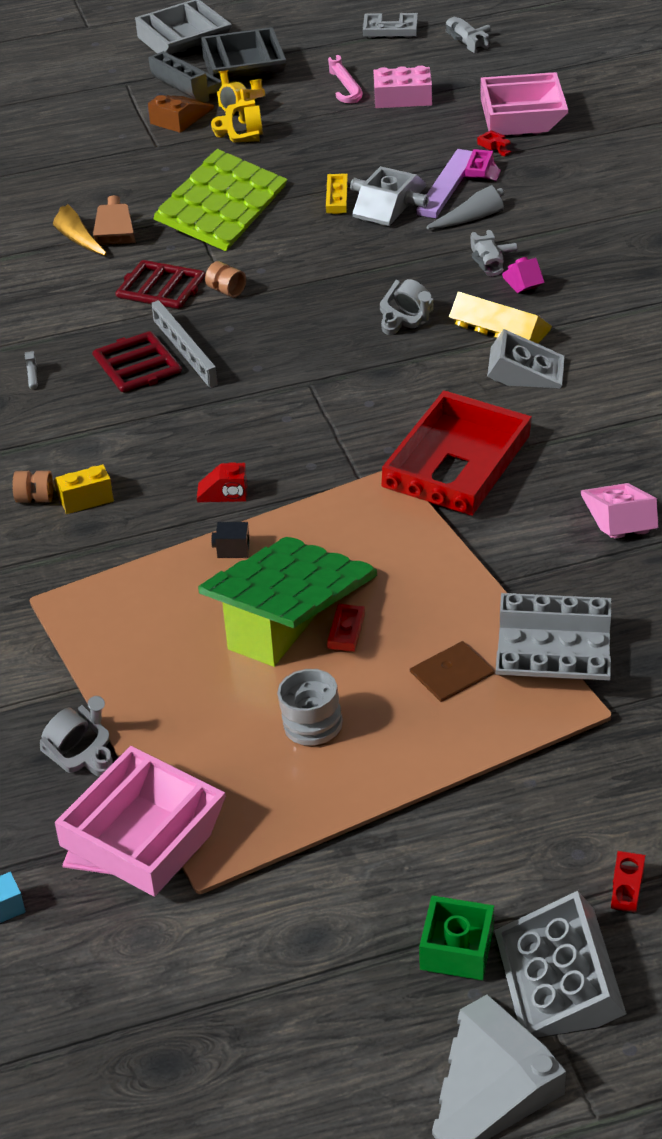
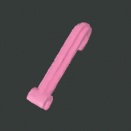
M336 55V60H332L329 57L330 74L336 75L351 94L344 96L340 92H336V98L348 104L358 102L363 95L362 89L342 65L341 56Z

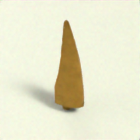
M69 204L61 206L54 218L53 226L68 239L83 248L107 256L106 252L91 237L86 226Z

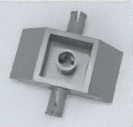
M381 166L366 181L354 178L351 181L350 188L352 191H358L359 195L354 207L353 217L363 221L379 223L383 226H390L410 204L426 208L429 203V196L420 194L426 187V182L416 174Z

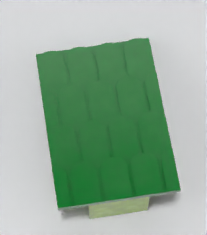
M284 537L269 548L265 546L247 560L239 561L225 572H218L199 585L198 590L199 594L222 602L228 650L275 667L319 612L377 576V569L363 561H352L343 554L329 553L320 546L306 545L299 539Z

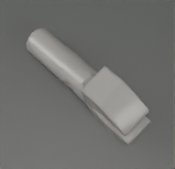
M34 351L25 352L28 385L30 389H36L38 383Z

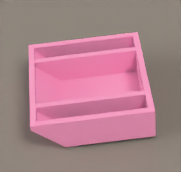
M557 72L481 78V102L488 131L492 130L502 135L513 134L517 136L525 133L540 134L548 132L568 113V107Z
M130 746L55 821L59 845L155 897L210 837L226 795L225 792Z

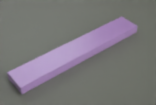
M456 150L426 194L429 196L428 205L426 208L418 206L417 215L437 218L465 176V168L472 151Z

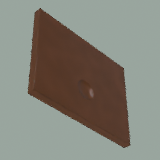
M464 641L409 669L440 702L491 676L495 671Z

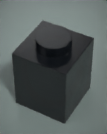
M217 522L216 532H212L211 536L212 548H216L217 558H248L250 546L248 522Z

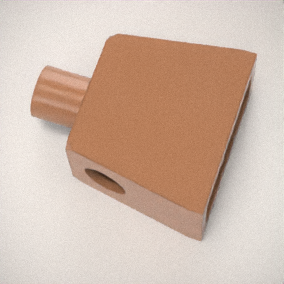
M109 196L108 205L98 206L93 236L99 245L136 243L128 205L120 204L119 196Z

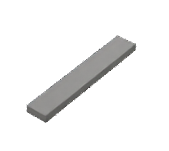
M159 300L152 302L154 322L208 387L218 386L214 364Z

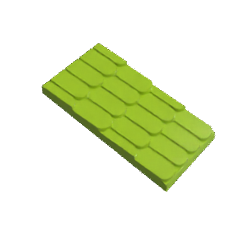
M216 149L190 175V178L178 187L171 197L158 208L153 219L227 251L286 186L287 179Z

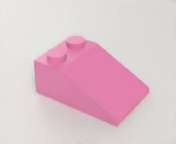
M629 483L581 490V496L600 530L611 538L625 537V533L631 532L646 534L649 533V529L658 528L657 498Z

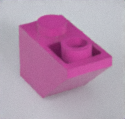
M528 257L520 258L514 264L509 265L508 270L502 274L505 281L517 293L537 288L545 283L537 258L529 260Z

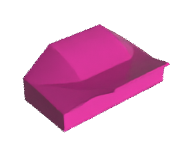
M473 149L465 168V177H479L497 181L501 170L494 162L493 151Z

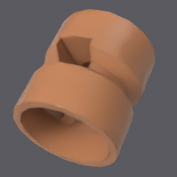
M215 261L206 272L205 282L208 287L234 298L239 296L244 290L246 275L234 267L220 261Z
M30 471L14 472L13 496L16 503H30L32 499H35L36 502L52 501L54 484L51 471H36L34 474Z

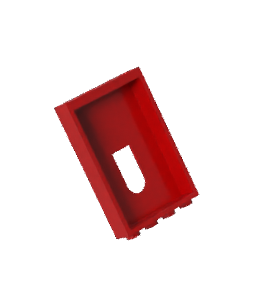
M443 390L382 466L381 487L473 516L529 438L532 416ZM447 455L469 461L458 477L451 483H442L432 478L433 473Z

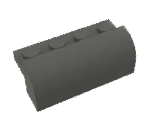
M164 51L148 57L150 70L154 77L200 102H208L209 94L216 93L222 86L220 79Z

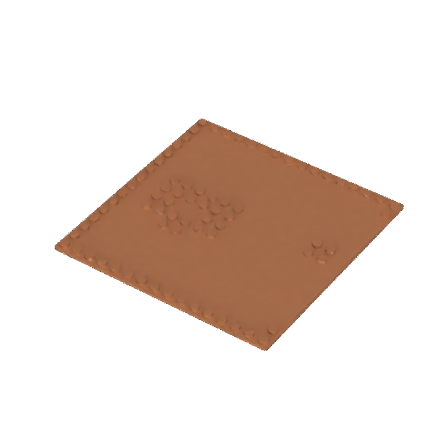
M382 471L241 521L248 522L250 546L248 558L265 546L269 548L284 537H292L303 541L306 545L320 546L329 553L343 554L352 561L366 562L377 569V576L319 612L275 667L228 650L222 602L199 594V585L218 572H225L239 561L248 559L217 558L216 548H212L211 544L212 532L30 598L31 607L87 704L88 700L93 696H100L104 699L105 706L102 709L101 725L108 730L109 742L118 758L132 746L225 792L226 797L210 837L181 867L197 894H204L611 720L609 709L583 679L496 675L501 593L507 592L428 501L381 487ZM338 604L365 606V616L355 652L328 649L327 640ZM464 641L495 670L494 674L440 702L409 669ZM304 669H319L328 672L334 677L338 687L339 704L343 718L342 728L334 738L318 745H301L293 742L286 736L277 692L279 684L285 677Z

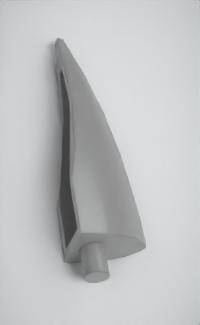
M491 185L476 192L463 204L427 225V229L460 225L503 210L504 205L501 196H504L503 189L495 190Z

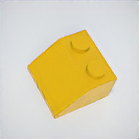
M103 464L56 477L53 481L66 514L114 501L110 477Z

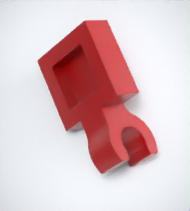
M490 130L477 137V144L485 147L487 150L497 149L502 156H507L511 153L510 150L506 149V146L510 145L511 142L505 139V136Z

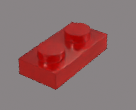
M338 604L327 640L328 649L355 652L365 616V606Z

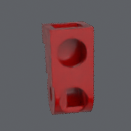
M617 851L611 909L637 912L646 855ZM626 861L634 862L638 867L621 864Z

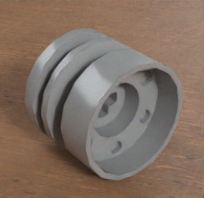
M304 669L290 674L279 684L277 695L282 712L283 727L288 738L301 745H318L328 742L339 733L342 728L343 718L339 704L338 687L333 676L319 669Z

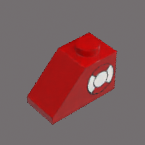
M234 462L219 464L198 483L197 502L246 501L248 487L246 464Z

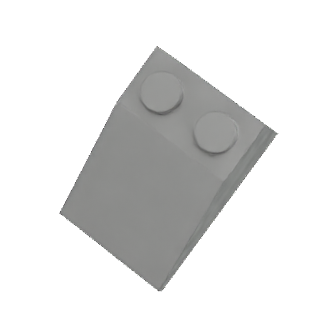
M503 329L491 346L487 377L507 386L560 388L563 380L564 355Z

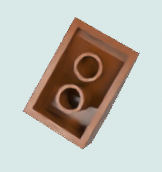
M159 95L148 103L150 124L179 133L214 108L213 104L200 102L185 96Z

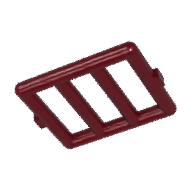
M142 260L131 273L125 275L124 282L117 289L115 295L118 298L148 304L159 300L164 307L180 309L191 295L197 293V287L206 274L202 270ZM145 269L155 270L138 292L128 291ZM164 272L174 274L157 296L147 295ZM183 276L193 277L177 300L167 298Z
M152 331L127 339L125 337L117 339V342L97 348L92 352L93 357L123 393L145 385L152 386L158 384L159 380L182 372L180 364ZM146 341L151 343V345L110 359L105 357V355ZM156 352L161 355L117 371L113 368ZM166 363L170 366L169 368L128 382H124L122 379Z

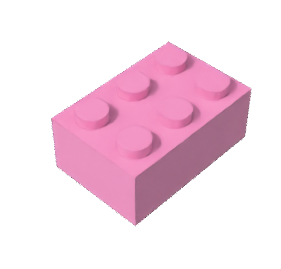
M383 67L374 70L375 108L431 106L432 83L430 67H398L396 69Z

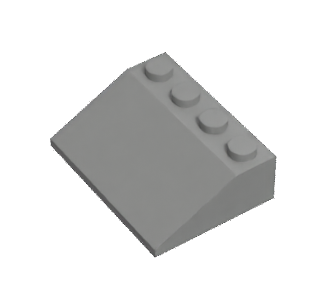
M579 891L571 893L494 930L517 1021L535 1038L597 1028L626 1015L594 908Z

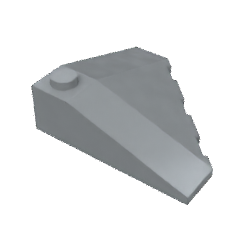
M488 995L460 1009L458 1016L459 1031L457 1037L453 1038L449 1055L451 1066L448 1077L444 1078L439 1099V1104H442L439 1119L434 1121L432 1135L435 1139H490L565 1094L566 1071L546 1046Z

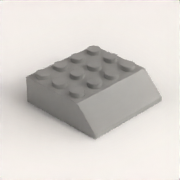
M200 0L187 1L135 17L138 38L156 53L164 51L170 55L177 52H185L193 47H201V37L226 34L232 28L231 23Z

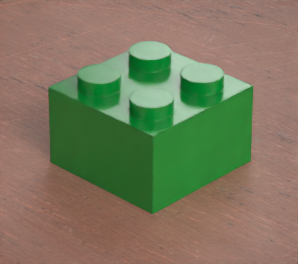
M432 895L419 945L420 970L483 980L494 931V905Z

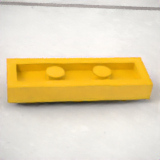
M327 174L326 213H347L348 174Z

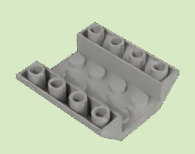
M501 593L496 675L610 680L611 598Z

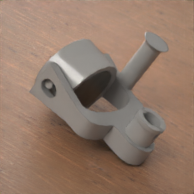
M412 279L405 280L401 286L400 281L395 280L380 302V311L383 314L381 321L382 331L387 335H393L402 326L416 328L422 321H428L429 313L433 310V298H431L430 292L422 284ZM394 299L403 311L413 316L398 312L389 303Z
M100 696L91 697L88 700L90 712L81 705L78 707V713L70 707L57 713L46 725L42 733L40 751L68 773L76 772L85 766L92 774L100 777L113 764L111 753L106 748L109 741V732L101 725L102 709L105 706L104 699ZM88 727L98 734L94 742L82 753L71 758H65L62 755L80 742Z

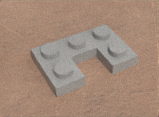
M382 13L365 14L363 36L369 38L385 36L387 38L403 36L410 38L416 36L418 13H400L399 21H382Z

